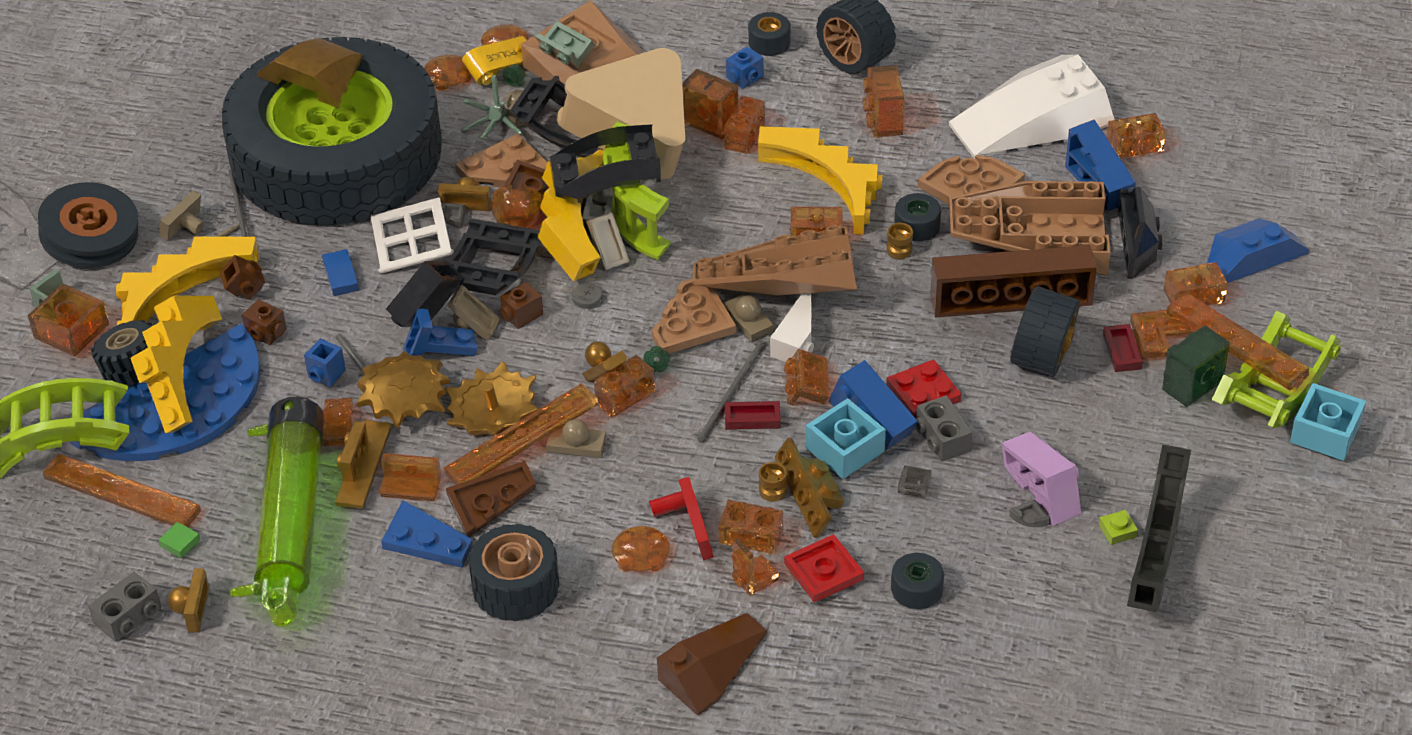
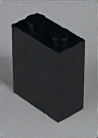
M424 261L387 306L386 310L392 315L391 320L400 327H411L417 309H428L430 319L432 320L454 294L456 288L464 282L465 278L448 261Z

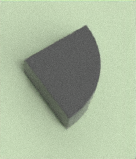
M441 203L445 222L453 227L462 228L466 213L465 204Z
M1035 499L1010 509L1009 516L1019 524L1028 527L1049 525V517Z

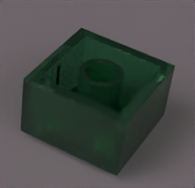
M1204 325L1196 332H1191L1179 344L1171 346L1166 353L1167 359L1163 373L1162 390L1185 407L1191 405L1216 387L1223 375H1225L1230 342Z

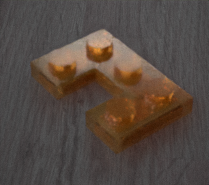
M1210 305L1131 313L1130 323L1142 359L1169 356L1170 347L1166 337L1187 334L1190 336L1195 353L1211 352L1208 350L1211 347L1213 351H1222L1223 341Z

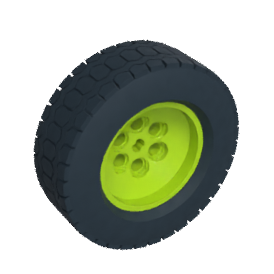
M327 37V38H319V39H324V40H326V41H329V37ZM332 37V40L329 42L358 52L363 57L354 77L349 80L347 92L343 93L340 99L339 109L318 101L317 93L286 80L275 84L257 76V72L293 47V44L281 48L280 53L276 50L264 56V59H259L251 65V68L248 67L240 74L239 78L231 85V89L228 90L222 108V128L229 165L235 182L244 196L258 208L278 218L283 217L284 220L298 222L299 220L300 223L313 225L318 221V225H334V221L337 224L352 223V219H355L356 222L369 219L370 214L374 216L387 212V208L392 210L403 204V201L406 202L413 197L416 191L419 192L427 184V181L430 180L437 168L441 155L442 136L437 97L431 78L423 66L412 56L409 57V54L404 51L396 50V47L385 43L381 45V42L370 39L365 41L364 38L350 37L347 40V37Z

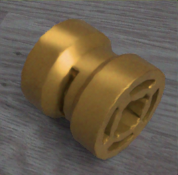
M905 223L890 225L887 230V254L895 259L909 257L912 254L913 246L911 242L913 239L912 227Z
M778 462L765 463L760 467L758 473L759 494L766 501H779L787 493L786 468Z

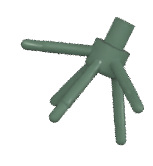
M492 75L494 105L489 107L468 99L464 100V103L487 111V116L461 129L462 132H466L491 120L481 135L482 140L487 137L495 124L501 121L506 123L519 136L523 135V132L507 118L508 109L505 108V102H499L497 78L495 75Z

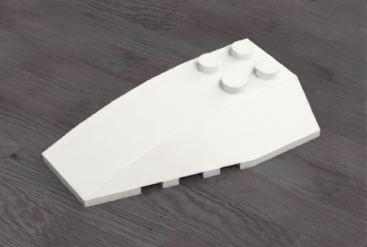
M1061 55L1019 72L949 121V126L975 159L976 155L993 156L1004 154L1007 150L1014 148L1021 151L1028 149V146L1041 144L1042 147L1052 145L1053 141L1063 140L1065 143L1068 142L1070 128L1095 119L1099 127L1103 129L1113 125L1115 120L1105 87L1079 55Z

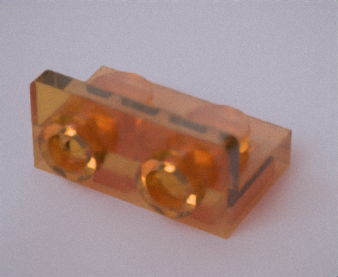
M797 349L792 358L787 359L784 366L787 380L785 385L787 403L794 405L799 397L825 404L829 399L827 358Z

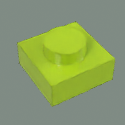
M1126 510L1099 517V526L1111 545L1137 538L1138 529Z

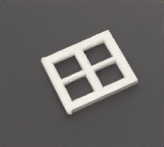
M440 197L371 216L380 264L379 273L383 274L424 263V261L450 256L454 252L450 246ZM432 210L435 225L413 230L411 216ZM404 218L407 232L385 238L383 223ZM437 234L440 248L418 254L416 239ZM409 242L412 256L390 262L387 247Z

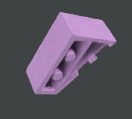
M1031 431L1001 443L1004 467L1023 490L1029 489L1040 507L1043 506L1049 513V523L1052 526L1081 514L1077 481L1079 471L1073 462L1067 460L1059 451L1054 450Z

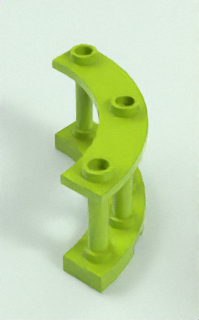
M616 122L612 128L629 125ZM626 142L605 145L603 153L604 165L630 160ZM644 184L612 187L611 190L614 192L610 213H613L620 236L639 252L659 260L671 245L670 240L659 236L657 232V221L669 207V199L655 193ZM636 213L646 218L647 227L640 221Z
M1276 311L1260 340V345L1263 346L1258 354L1251 353L1241 365L1240 371L1242 372L1240 374L1233 372L1230 375H1223L1212 400L1222 405L1234 402L1240 403L1271 417L1268 423L1269 426L1274 428L1284 426L1300 409L1312 383L1317 384L1331 359L1336 360L1341 351V345H1339L1341 340L1331 334L1326 342L1295 329L1289 323L1290 317ZM1289 337L1321 351L1322 353L1314 367L1310 368L1278 354L1276 347L1281 338ZM1274 363L1304 376L1306 379L1299 388H1296L1264 374L1263 368L1266 364L1271 365ZM1260 383L1289 397L1284 400H1277L1250 388V386Z
M91 378L56 379L24 387L0 399V478L15 464L25 459V454L37 449L41 452L51 448L62 447V442L80 441V445L97 446L117 451L129 434V425L115 422V407L127 392L128 385L111 380ZM72 401V418L51 420V404ZM83 401L104 404V420L83 418ZM40 408V423L22 428V416ZM11 425L10 433L7 436L1 438V433L3 434L4 431Z

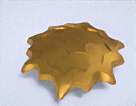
M403 351L399 356L386 357L382 361L367 365L361 370L364 376L358 381L357 387L363 394L358 399L356 406H371L375 419H379L382 416L390 417L395 427L399 428L407 416L419 419L423 413L429 410L445 412V407L440 401L441 396L446 395L442 385L449 384L451 380L439 372L443 367L441 361L428 360L422 355L413 356L409 355L407 351Z
M504 361L491 373H485L481 369L476 368L473 380L463 379L460 387L445 386V391L451 399L447 411L454 415L452 419L447 421V424L452 427L464 428L470 435L489 434L493 437L498 436L505 429L518 428L524 419L533 416L538 411V408L532 404L535 393L530 390L535 382L536 375L533 374L527 378H522L519 371L509 372Z

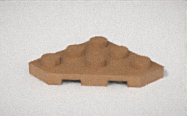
M516 134L455 163V169L461 177L468 176L474 178L478 184L480 182L493 183L494 187L503 188L517 159L546 169L548 162L521 136Z
M692 278L682 281L678 286L677 294L667 304L659 324H655L652 329V340L661 356L735 334L736 325L715 289L712 287L695 286Z

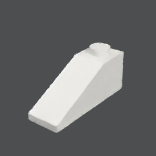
M811 293L801 294L770 337V357L800 367L805 358L811 356L814 344L811 343Z

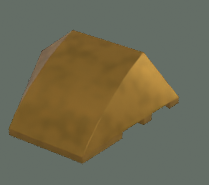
M315 38L291 47L257 72V76L275 84L286 80L317 93L318 101L339 109L340 99L343 93L347 92L349 80L354 77L363 57L358 52L324 39Z

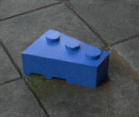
M1095 119L1069 129L1065 168L1079 182H1104V208L1107 212L1117 208L1120 189L1136 187V182Z
M866 360L840 375L828 400L835 407L848 398L884 427L885 450H888L909 436L918 422Z

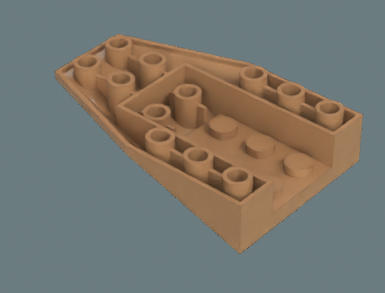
M591 0L558 20V22L591 39L595 44L578 68L570 63L568 65L563 64L553 53L551 55L544 53L538 47L540 43L535 36L521 44L524 68L538 77H542L543 80H552L554 75L559 76V80L564 84L572 75L644 53ZM554 24L539 32V34L545 36Z
M1024 181L949 197L951 237L1008 252L1091 245L1097 266L1096 273L1108 276L1110 243L1109 235H1105L1103 216L1105 205L1104 182Z
M834 225L820 232L807 230L800 233L799 236L781 235L772 241L724 255L702 258L693 263V284L695 286L769 295L857 290L847 227Z

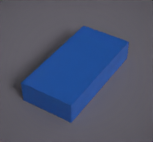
M348 250L322 254L333 296L359 291Z

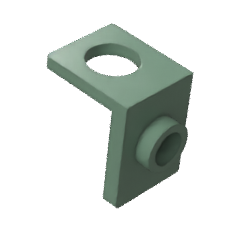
M55 269L29 288L34 307L54 320L58 319L53 298L65 290L60 271Z

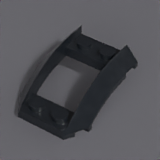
M555 75L552 80L542 81V77L532 78L512 106L511 113L533 132L561 149L577 141L551 130L536 120L549 99L564 107L567 96L565 84L559 80V76ZM596 147L579 155L587 157L602 149Z
M652 124L621 126L595 132L566 146L550 156L549 160L555 196L565 199L566 195L577 199V203H583L584 198L608 188L640 184L641 179H655L656 182H661L660 158L657 157ZM627 143L630 160L610 163L579 176L577 155L607 144Z
M470 218L468 230L463 234L457 248L448 260L443 259L442 261H448L465 278L461 285L469 291L496 296L510 287L528 270L541 244V241L538 239L540 230ZM479 246L520 253L517 262L510 271L471 264Z

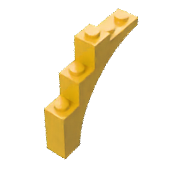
M760 126L758 162L775 163L797 168L828 184L840 195L847 205L853 220L854 234H864L865 224H870V209H866V207H871V200H876L877 190H882L883 175H878V164L853 163V157H848L849 146L824 145V139H820V129Z
M598 150L590 156L576 159L579 176L604 166V150ZM548 161L542 179L549 186V189L544 193V198L540 205L541 210L548 218L542 222L538 239L574 282L594 274L601 257L591 244L585 231L581 215V203H577V199L566 195L565 199L555 196L550 162Z
M194 237L192 247H188L187 254H159L156 265L152 266V273L123 272L121 282L116 285V297L122 303V320H118L117 325L133 320H145L147 322L155 313L154 307L195 285L221 278L219 272L234 255L258 263L259 251L256 237Z
M172 296L155 306L154 309L159 323L142 332L148 348L130 358L139 383H147L165 433H173L193 422L186 401L183 383V364L186 349L192 336L196 332L204 331L223 320L214 296Z

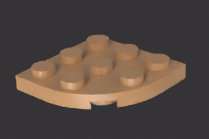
M976 155L975 159H960V156H955L936 164L918 179L917 187L949 204V197L1024 182L1025 174L998 159L988 156Z

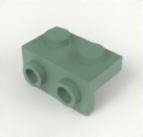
M558 21L554 23L545 36L539 33L535 36L540 43L538 47L547 55L553 53L563 64L568 65L570 63L577 68L595 46L591 39Z

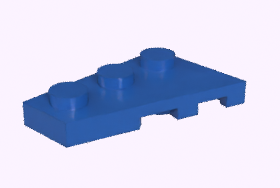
M404 500L401 502L381 541L382 549L462 568L473 546L471 538Z

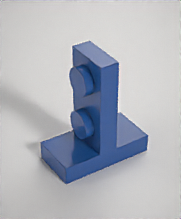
M417 309L403 349L413 356L423 355V352L475 356L478 347L473 330L432 326L428 309Z

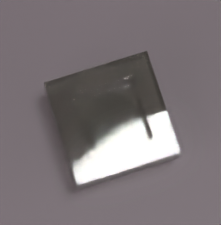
M904 465L898 483V493L926 498L932 470Z

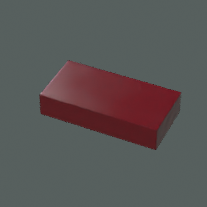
M1131 325L1104 326L1103 336L1114 371L1142 370L1143 362Z
M780 401L725 402V430L780 429Z

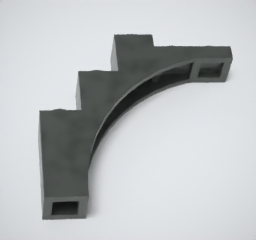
M1162 445L1143 541L1132 577L1127 603L1128 607L1152 612L1158 611L1170 563L1174 537L1177 531L1191 449Z

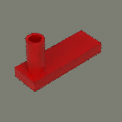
M690 478L679 479L681 491L649 501L653 516L656 517L687 507L702 559L713 558L712 548Z

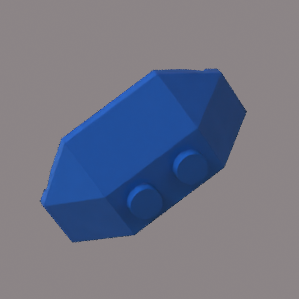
M1259 218L1215 234L1206 271L1219 286L1306 255L1309 253V249L1291 231L1275 222Z

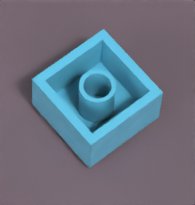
M1312 383L1294 419L1290 443L1344 461L1361 426L1366 401Z
M847 398L806 425V448L818 459L825 461L831 470L844 479L885 452V428Z

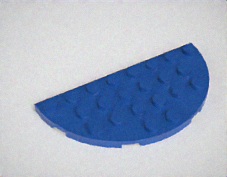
M239 324L185 354L183 383L192 423L173 433H165L147 383H139L138 381L137 384L128 386L127 392L115 407V422L129 425V434L117 451L97 446L80 445V441L69 443L80 450L85 448L96 452L98 457L106 459L149 461L158 460L159 455L176 451L179 454H183L212 441L236 422V417L244 408L249 407L256 394L260 379V363L253 338L248 333V330L242 324ZM97 403L83 411V418L104 420V404Z

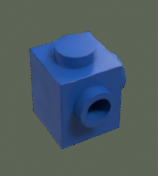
M747 46L726 59V78L742 89L764 76V57Z
M320 338L304 354L308 378L316 383L331 387L346 371L342 347Z

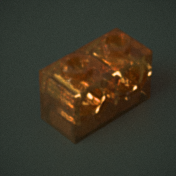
M741 95L724 126L725 149L749 154L759 135L760 126L765 124L764 100Z
M1152 113L1108 121L1106 138L1119 158H1126L1164 151L1166 131L1157 114Z
M636 354L594 380L595 403L612 418L655 392L654 369Z
M728 499L718 524L719 543L774 555L783 532V510Z

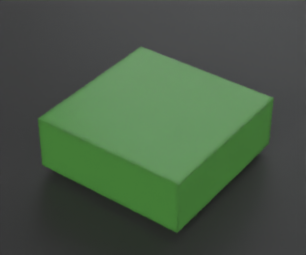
M177 522L158 541L160 547L182 558L200 541L199 533Z

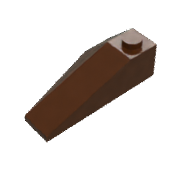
M745 613L682 640L657 657L658 681L698 716L722 698L726 692L725 688L739 674V668L747 658L751 657L767 634V630L748 613Z

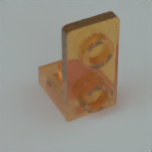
M739 538L733 540V553H731L733 560L732 578L738 587H743L749 595H752L779 580V573L763 555L754 558V555Z

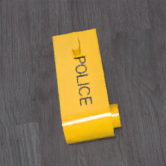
M524 36L473 48L463 56L462 62L477 84L489 85L492 83V75L496 76L499 70L523 64L521 44L526 39Z

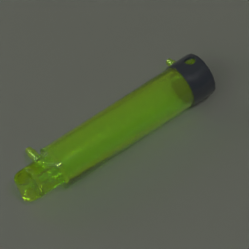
M287 397L279 400L270 410L268 424L258 425L247 430L250 437L267 435L268 440L254 583L231 588L230 595L231 597L262 595V605L271 622L277 627L287 626L295 620L298 594L306 590L310 583L320 453L325 418L323 410L317 403L302 397Z

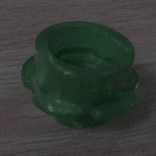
M511 64L503 70L504 81L509 86L523 85L526 74L521 67Z
M653 346L649 351L645 352L643 361L646 362L645 366L649 371L662 372L668 367L667 363L670 361V355L662 347ZM655 357L659 358L658 362L654 361Z

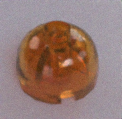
M513 185L501 187L493 193L492 214L497 223L532 228L537 224L542 214L540 208L542 195L535 189L527 186H522L521 190H513Z

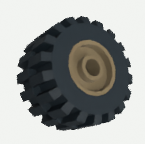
M133 320L119 324L103 333L94 342L91 355L104 380H111L128 386L137 384L139 380L130 358L148 348L142 332L154 326L151 322Z

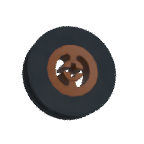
M83 182L61 187L48 195L39 208L38 235L40 243L50 256L70 266L96 268L113 264L126 257L136 245L138 239L137 208L126 194L105 184Z

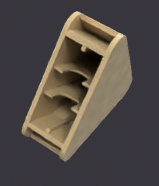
M667 48L654 49L572 75L566 80L565 91L567 96L565 104L558 111L557 122L563 129L583 138L595 132L612 128L616 122L629 126L652 124L657 157L660 158L661 179H669L675 174L685 142L681 59L676 52ZM605 145L599 146V148H601L602 150H604V149H605Z

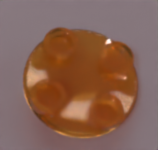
M503 24L488 29L482 35L481 46L524 36L526 41L529 38L527 32L521 27Z
M445 54L427 62L424 69L437 90H446L449 86L467 83L471 80V74L462 62V56Z
M648 526L628 528L622 531L612 544L613 557L618 563V568L624 572L658 571L663 568L670 549L666 536L659 530Z

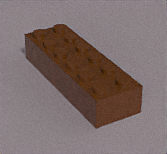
M1091 245L932 257L930 297L934 316L938 318L1024 311L1032 291L1037 286L1078 299L1080 306H1092L1097 266Z

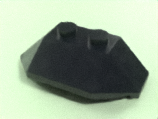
M1141 187L1123 188L1119 191L1117 208L1127 279H1133L1154 263L1157 258V251L1162 250V234L1157 233L1160 229V219L1155 217L1154 207Z

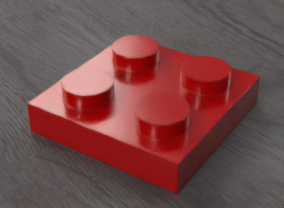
M934 359L886 377V385L914 418H916L917 405L947 395L952 404L961 402L960 391Z
M834 534L784 556L785 566L814 603L864 580V571Z

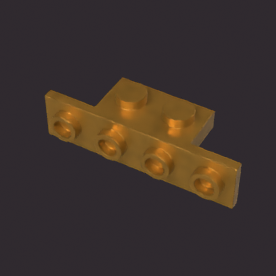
M365 420L364 422L354 421L351 431L345 435L344 451L340 452L337 458V468L341 469L343 482L335 501L336 506L364 508L392 428V423Z
M788 437L774 458L776 462L786 468V482L813 537L818 538L832 519L827 507L839 509L844 499L825 461L802 458L793 439Z

